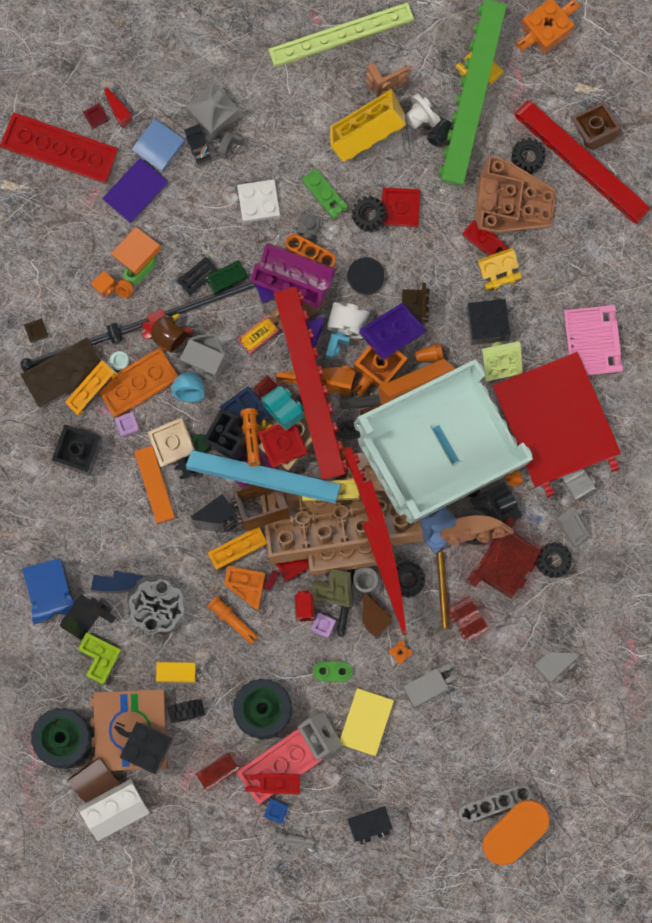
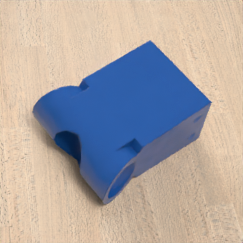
M57 558L22 568L32 603L33 625L48 621L55 614L66 616L74 605L75 600L71 595L63 561Z

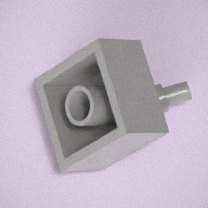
M215 83L211 84L186 106L187 114L197 125L200 124L201 129L211 140L240 116L239 109L225 95L226 91L223 88H219Z
M231 333L223 336L205 334L189 339L180 358L182 368L217 383L226 364L221 346L233 340Z

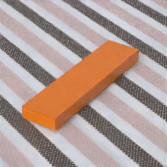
M153 446L134 451L156 524L175 519Z

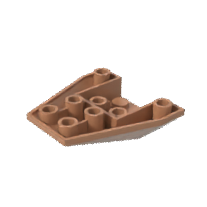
M488 156L480 175L474 216L478 228L501 233L551 227L556 190L510 161Z

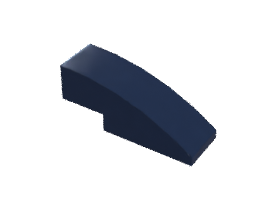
M114 571L113 578L94 575L91 591L104 594L129 592L136 585V582L145 576Z

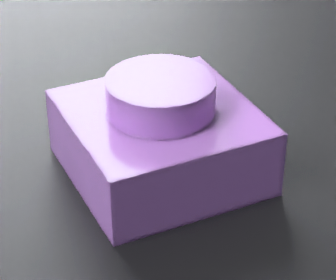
M133 412L115 418L121 437L139 431Z
M318 613L310 631L328 639L336 620Z

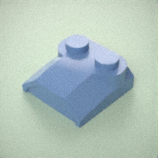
M446 507L420 519L424 543L434 554L448 544L447 541L440 537L441 530L456 526L457 519Z

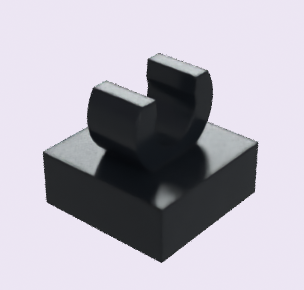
M183 457L178 460L179 465L174 468L175 470H182L183 475L179 477L180 479L200 474V472L186 469L189 457Z

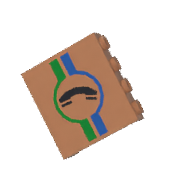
M165 690L93 693L94 697L90 698V707L94 709V717H91V729L95 731V736L91 740V746L95 748V756H92V761L100 757L110 771L142 770V768L119 757L136 721L167 735ZM167 755L160 770L168 769Z

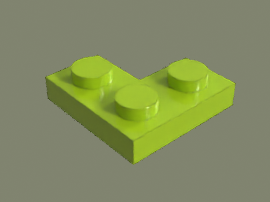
M86 632L78 648V651L94 658L86 676L104 685L122 650Z

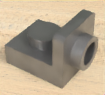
M301 214L298 235L309 241H312V239L317 240L320 216Z

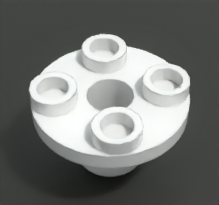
M419 94L411 97L412 109L405 114V120L408 125L416 129L426 122L431 127H435L441 120L430 109L432 105L426 97L422 99Z

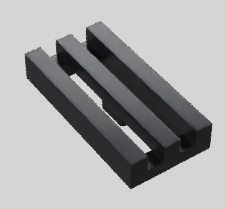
M204 257L179 278L177 282L190 296L207 282L206 276L190 289L188 287L210 269L212 271L207 275L217 271V269L207 257ZM205 263L207 264V266L203 270H201L196 276H194L190 281H188L186 284L184 283L186 279H188L192 274H194Z

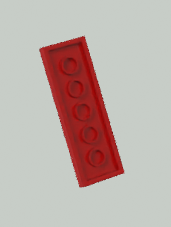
M14 112L0 144V148L103 184H106L119 151L116 147Z

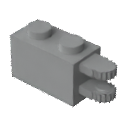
M452 663L440 669L436 668L433 670L430 667L422 672V677L418 679L412 677L404 682L406 685L403 686V690L413 708L449 689L447 684L459 678L457 673L452 674L445 680L441 673L453 667Z

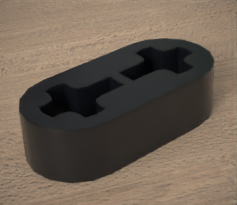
M355 420L345 421L339 425L338 434L342 439L350 440L361 437L359 430L357 431L356 429L350 431L349 435L341 432V430H344V426H348V429H354Z

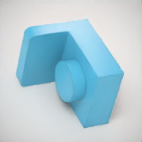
M340 332L331 334L326 359L333 361L334 356H338L341 347L338 343L349 346L350 338H347L346 334Z

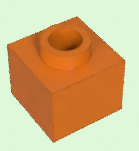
M103 271L91 283V286L104 298L106 295L110 296L115 291L116 283Z

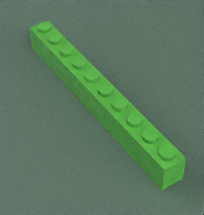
M485 0L484 5L480 4L478 15L481 18L479 23H475L473 33L476 34L475 41L471 40L469 47L472 55L471 58L466 60L464 69H468L466 76H462L460 87L464 88L462 94L458 93L456 105H459L458 112L454 111L452 123H455L453 130H449L447 138L450 141L449 148L445 147L443 159H446L445 166L441 165L438 175L442 177L441 183L463 188L507 4Z

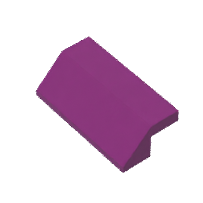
M267 243L265 244L261 262L254 266L250 282L275 292L297 287L298 291H302L303 303L319 308L332 285L336 268Z

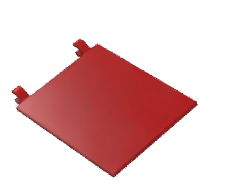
M578 352L492 385L511 432L517 441V446L524 442L525 446L531 450L533 460L526 465L533 485L535 488L542 486L547 498L555 496L550 482L607 460L612 473L619 470L615 456L620 455L621 451Z

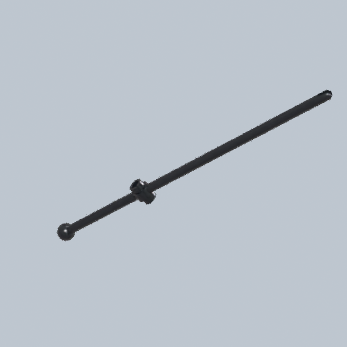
M247 281L164 312L168 316L181 314L256 287L255 285L257 284ZM145 318L123 327H118L117 323L106 326L108 332L88 340L92 346L107 340H111L112 344H117L123 341V334L142 328V324L149 322V320ZM68 347L32 360L24 358L20 361L21 368L25 372Z

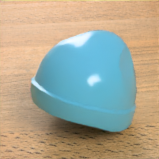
M185 372L175 378L171 386V392L175 398L181 401L198 402L204 398V383L197 373Z

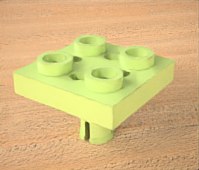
M519 341L508 344L495 342L491 347L481 349L485 381L523 373Z

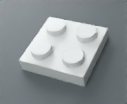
M274 180L237 185L243 223L280 217Z

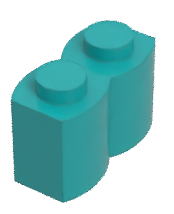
M279 385L261 398L265 409L287 431L304 418V408L300 402H295L291 399L293 396L287 388L283 389Z

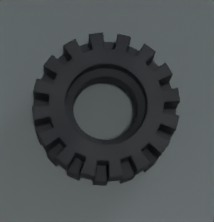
M530 137L527 140L523 138L521 142L518 141L514 145L511 161L514 165L529 172V174H532L533 171L536 173L544 164L546 157L545 147H542V143H538L535 138L534 141ZM524 150H532L536 155L535 160L525 162L521 157Z
M364 196L362 201L360 199L357 200L358 204L354 203L353 207L355 209L351 210L353 214L351 216L354 220L353 222L361 230L371 233L374 229L378 231L379 226H384L383 221H387L385 216H388V213L386 212V207L378 198H373L372 196L367 198ZM367 208H374L376 216L372 220H364V211Z
M553 542L546 544L540 549L536 558L538 570L545 577L549 576V578H559L565 575L572 565L571 552L561 543ZM551 553L558 554L562 560L561 565L556 568L549 566L547 556Z
M413 562L398 564L396 567L402 597H415L425 585L423 569L418 564H413ZM402 574H413L415 577L414 585L411 587L403 586L400 582Z
M202 699L185 701L167 707L171 723L191 720L205 715Z

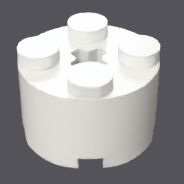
M334 302L327 330L335 334L337 332L344 333L348 338L362 339L363 337L359 334V330L367 325L370 312L358 310V306L348 303L347 306Z

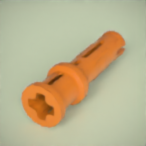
M247 408L240 412V416L243 418L242 431L246 436L248 465L255 467L260 465L257 440L259 425L256 421L258 412L254 408Z
M219 595L206 607L208 610H213L219 616L218 619L220 621L225 620L250 645L259 637L232 612L231 606L228 607L220 600Z

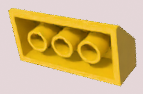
M390 89L330 126V146L343 162L353 159L361 151L369 149L376 142L386 139L389 134L401 130L406 125L405 114L394 91Z

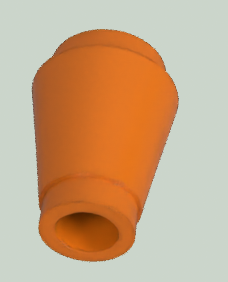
M433 344L415 351L417 362H437L444 359L441 344Z

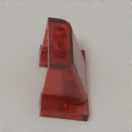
M505 517L502 522L512 528L516 520L511 517ZM514 531L512 534L502 538L493 539L478 566L473 568L465 583L476 588L479 581H482L511 599L517 589H522L527 581L525 576L528 571L531 573L537 564L535 560L541 549Z

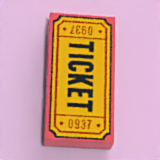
M266 316L239 337L238 341L251 354L277 334L279 329Z

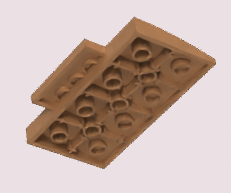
M347 477L331 480H347ZM376 491L391 545L424 541L421 520L410 524L407 522L405 514L400 516L396 512L385 491ZM273 492L261 496L263 513L278 509ZM283 492L290 518L265 525L270 564L308 559L311 575L330 573L332 569L344 571L377 565L362 524L369 521L361 498L360 500H337L336 504L326 501L303 502L302 496Z

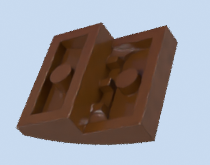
M100 757L67 779V782L85 803L122 784Z

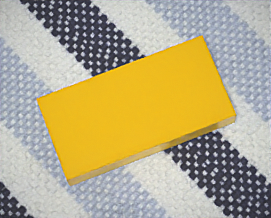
M157 662L156 682L195 683L196 663Z

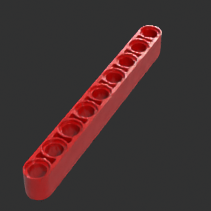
M527 100L514 113L520 123L631 222L638 224L650 211L649 206L533 102Z

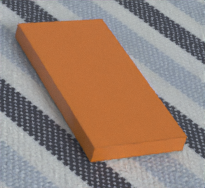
M161 347L119 371L100 395L114 418H117L171 386L178 375Z

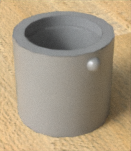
M368 567L356 569L353 578L355 590L362 595L365 593L369 595L376 591L378 585L377 573Z

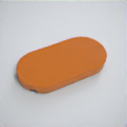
M522 800L518 802L486 833L483 840L485 856L497 865H509L515 862L547 831L550 820L547 808L537 800Z

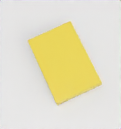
M357 688L340 738L342 745L376 757L394 700Z

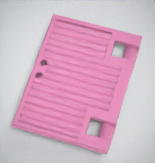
M615 305L564 310L569 355L578 352L587 375L623 372ZM603 313H608L609 321L604 322ZM608 357H613V366H609Z

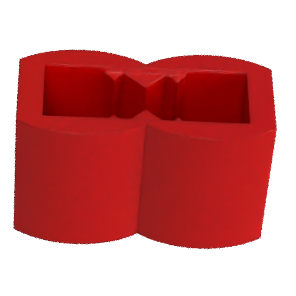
M309 590L298 591V594L294 595L296 622L314 621L313 594L309 593Z

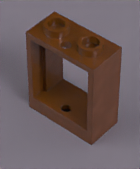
M252 484L233 490L235 497L231 498L234 509H239L240 513L236 515L239 525H244L245 531L290 518L282 491ZM274 493L278 509L249 518L246 517L242 505L243 501Z

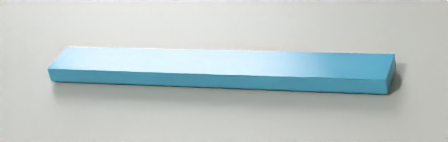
M191 450L186 465L187 470L336 504L341 484L259 465L251 467L246 462Z

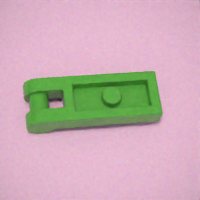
M316 168L301 179V182L333 220L338 217L341 211L344 212L348 209L347 204L338 196ZM335 202L337 206L332 208L330 205Z

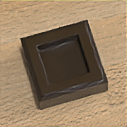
M42 318L24 324L30 343L48 338Z

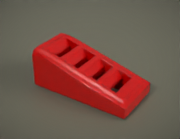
M105 88L104 92L119 126L124 128L132 121V115L109 88Z

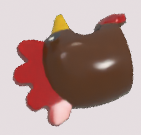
M158 309L156 315L148 314L147 319L149 322L142 324V328L146 330L142 333L143 339H152L159 347L170 353L179 348L186 337H193V333L190 328L175 325L180 314L168 316L165 315L162 309Z

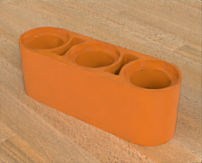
M291 234L286 238V250L320 263L324 259H330L332 264L328 266L335 268L336 259L333 253L297 234ZM292 241H296L299 243V246L291 248L289 244ZM308 250H313L316 254L309 257L305 253Z

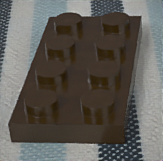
M85 337L20 375L40 408L79 386L101 361L88 338Z

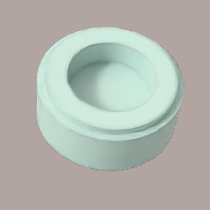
M117 351L111 355L110 364L114 370L121 371L129 366V358L126 353Z

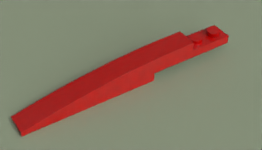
M350 447L344 449V454L369 521L362 523L404 636L407 635L401 588L387 526L372 480L366 481L364 470H359L357 465L360 463L357 452L353 453Z

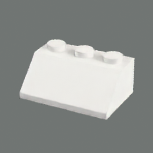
M132 779L79 807L80 814L97 841L150 813Z

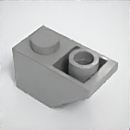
M548 652L533 668L548 684L552 681L556 683L564 676L561 673L566 668L570 670L578 663L575 659L579 655L577 653Z

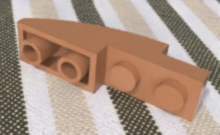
M466 516L458 518L456 526L441 530L440 537L451 545H458L461 542L473 540L474 538L485 543L489 542V540L512 534L513 529L489 516Z

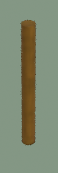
M437 552L442 630H447L450 628L444 552Z

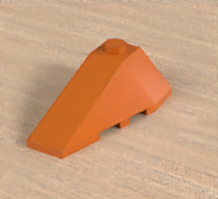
M349 366L322 368L324 376L320 378L322 384L326 383L328 392L350 397L356 371H353V368ZM294 371L276 374L277 381L298 385Z

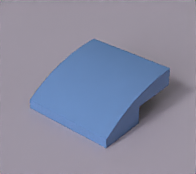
M154 119L132 150L159 170L164 171L186 140L157 119Z

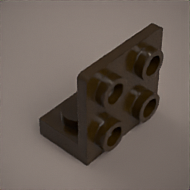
M422 283L421 290L402 289V303L423 327L425 323H428L429 307H426V304H429L430 288H426V283Z

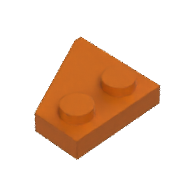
M228 566L224 586L255 610H259L266 573Z

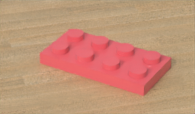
M298 728L236 773L246 787H260V780L245 779V774H300L301 776L323 759L316 760ZM250 792L258 805L274 795Z

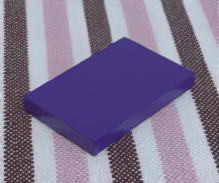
M139 158L102 199L131 224L165 188L168 181Z
M403 303L359 330V334L382 360H385L426 332V329Z

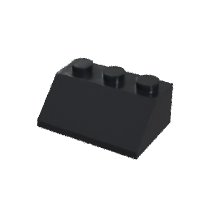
M223 494L190 516L196 529L221 533L224 531L230 532L237 526L236 523L238 522L236 512Z

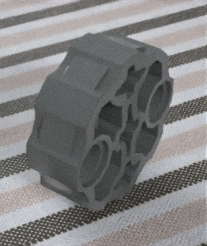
M159 574L153 577L145 576L136 582V585L127 595L128 613L134 625H138L146 633L168 632L175 628V624L179 619L183 618L185 611L184 596L178 585L170 581L166 576ZM158 583H166L165 588L161 590L156 589ZM139 596L141 600H138L135 604L133 599H137ZM156 601H158L160 605H156L155 607H153L152 604H155ZM177 605L178 609H175L172 613L171 608ZM149 619L155 620L153 626H147L146 622Z

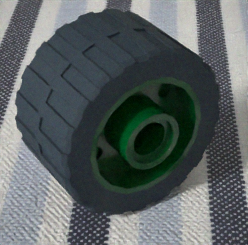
M269 679L252 680L248 684L243 685L236 694L233 702L234 719L239 728L249 737L259 740L272 739V737L280 735L290 723L292 715L291 700L286 690L277 682L275 683ZM266 705L268 710L266 713L260 714L257 712L258 707Z
M55 708L54 710L47 711L35 722L31 732V745L33 746L34 753L37 754L41 761L54 768L66 769L72 768L77 764L79 765L86 759L92 748V730L88 722L80 714L67 708ZM61 734L66 735V740L63 743L58 742Z

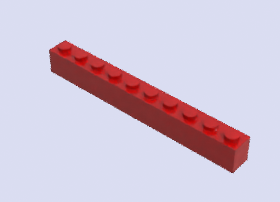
M297 287L273 292L322 480L346 475L345 470H348L345 458H341L340 451H343L341 440L336 439L335 435L338 432L336 421L332 422L330 414H333L331 402L327 403L325 395H329L326 383L322 384L320 378L324 376L321 365L317 366L316 358L319 357L316 346L312 347L311 339H314L311 328H307L306 321L309 320L306 309H302L301 302H304L302 291H298Z

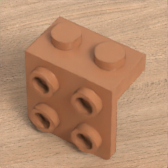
M373 62L367 65L365 83L368 89H372L376 97L397 86L398 88L405 86L410 78L411 68L409 65L382 78Z

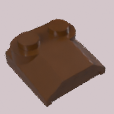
M604 101L584 112L571 116L572 122L583 138L585 147L588 149H597L614 141L622 133L620 124Z

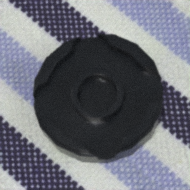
M369 257L355 260L349 266L347 272L348 284L356 293L362 295H371L378 291L385 279L384 269L381 264Z

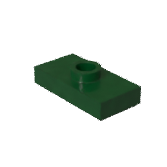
M237 260L207 275L205 279L213 293L216 294L246 279L248 275L240 261Z

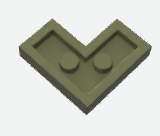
M332 569L329 573L330 583L318 580L313 582L314 600L350 607L352 594L349 572Z

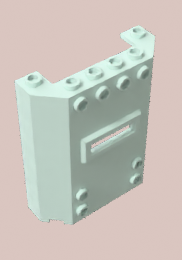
M476 359L359 416L354 422L355 429L359 430L361 436L358 438L360 448L396 512L400 516L405 514L407 516L406 520L410 524L520 469L533 460L531 450L525 446L524 442L517 447V441L509 433L506 421L501 419L497 405L491 401L487 388L480 382L485 377L483 366L478 364ZM440 426L459 461L452 464L433 428Z

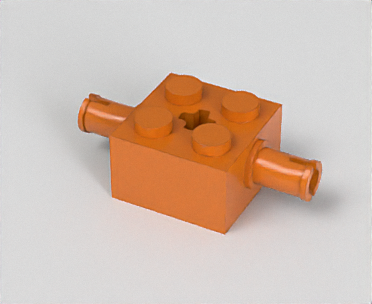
M547 0L522 19L521 28L527 35L515 43L516 47H520L519 50L524 52L525 49L535 43L541 52L546 54L573 33L575 26L568 16L580 9L579 3L575 4L577 0H571L562 8L554 0Z
M369 345L354 363V369L362 375V378L352 390L361 397L371 384L378 387L393 381L407 364L408 358L397 351L385 360H382ZM377 361H378V362L384 361V366H383V365L378 366V365H377Z

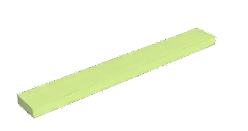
M407 2L269 48L268 52L275 68L413 22L414 17Z

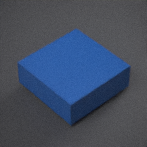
M271 798L263 817L282 824L289 806Z

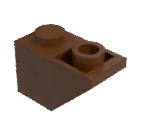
M365 593L363 595L362 625L376 639L392 624L393 621L390 618L393 616L387 609L384 608L382 610L377 605L379 601L372 594L368 596Z

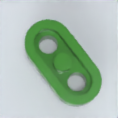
M154 256L137 275L126 268L124 271L126 281L132 285L140 283L156 266V257Z
M319 662L315 665L313 674L321 682H346L352 676V668L345 662ZM321 668H325L327 670V673L325 675H321L319 673V670ZM341 668L346 670L345 675L339 674Z

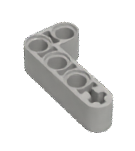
M520 785L464 805L458 811V818L463 823H471L510 809L522 801L517 796L519 789L527 791L528 796L525 800L535 799L528 786ZM500 796L508 797V806L504 807L499 804ZM483 802L490 804L491 810L489 813L481 811L480 805ZM473 805H476L479 817H476V813L470 815V820L462 817L464 809L472 811L474 810Z

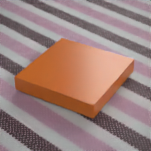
M135 227L110 254L137 275L162 247Z

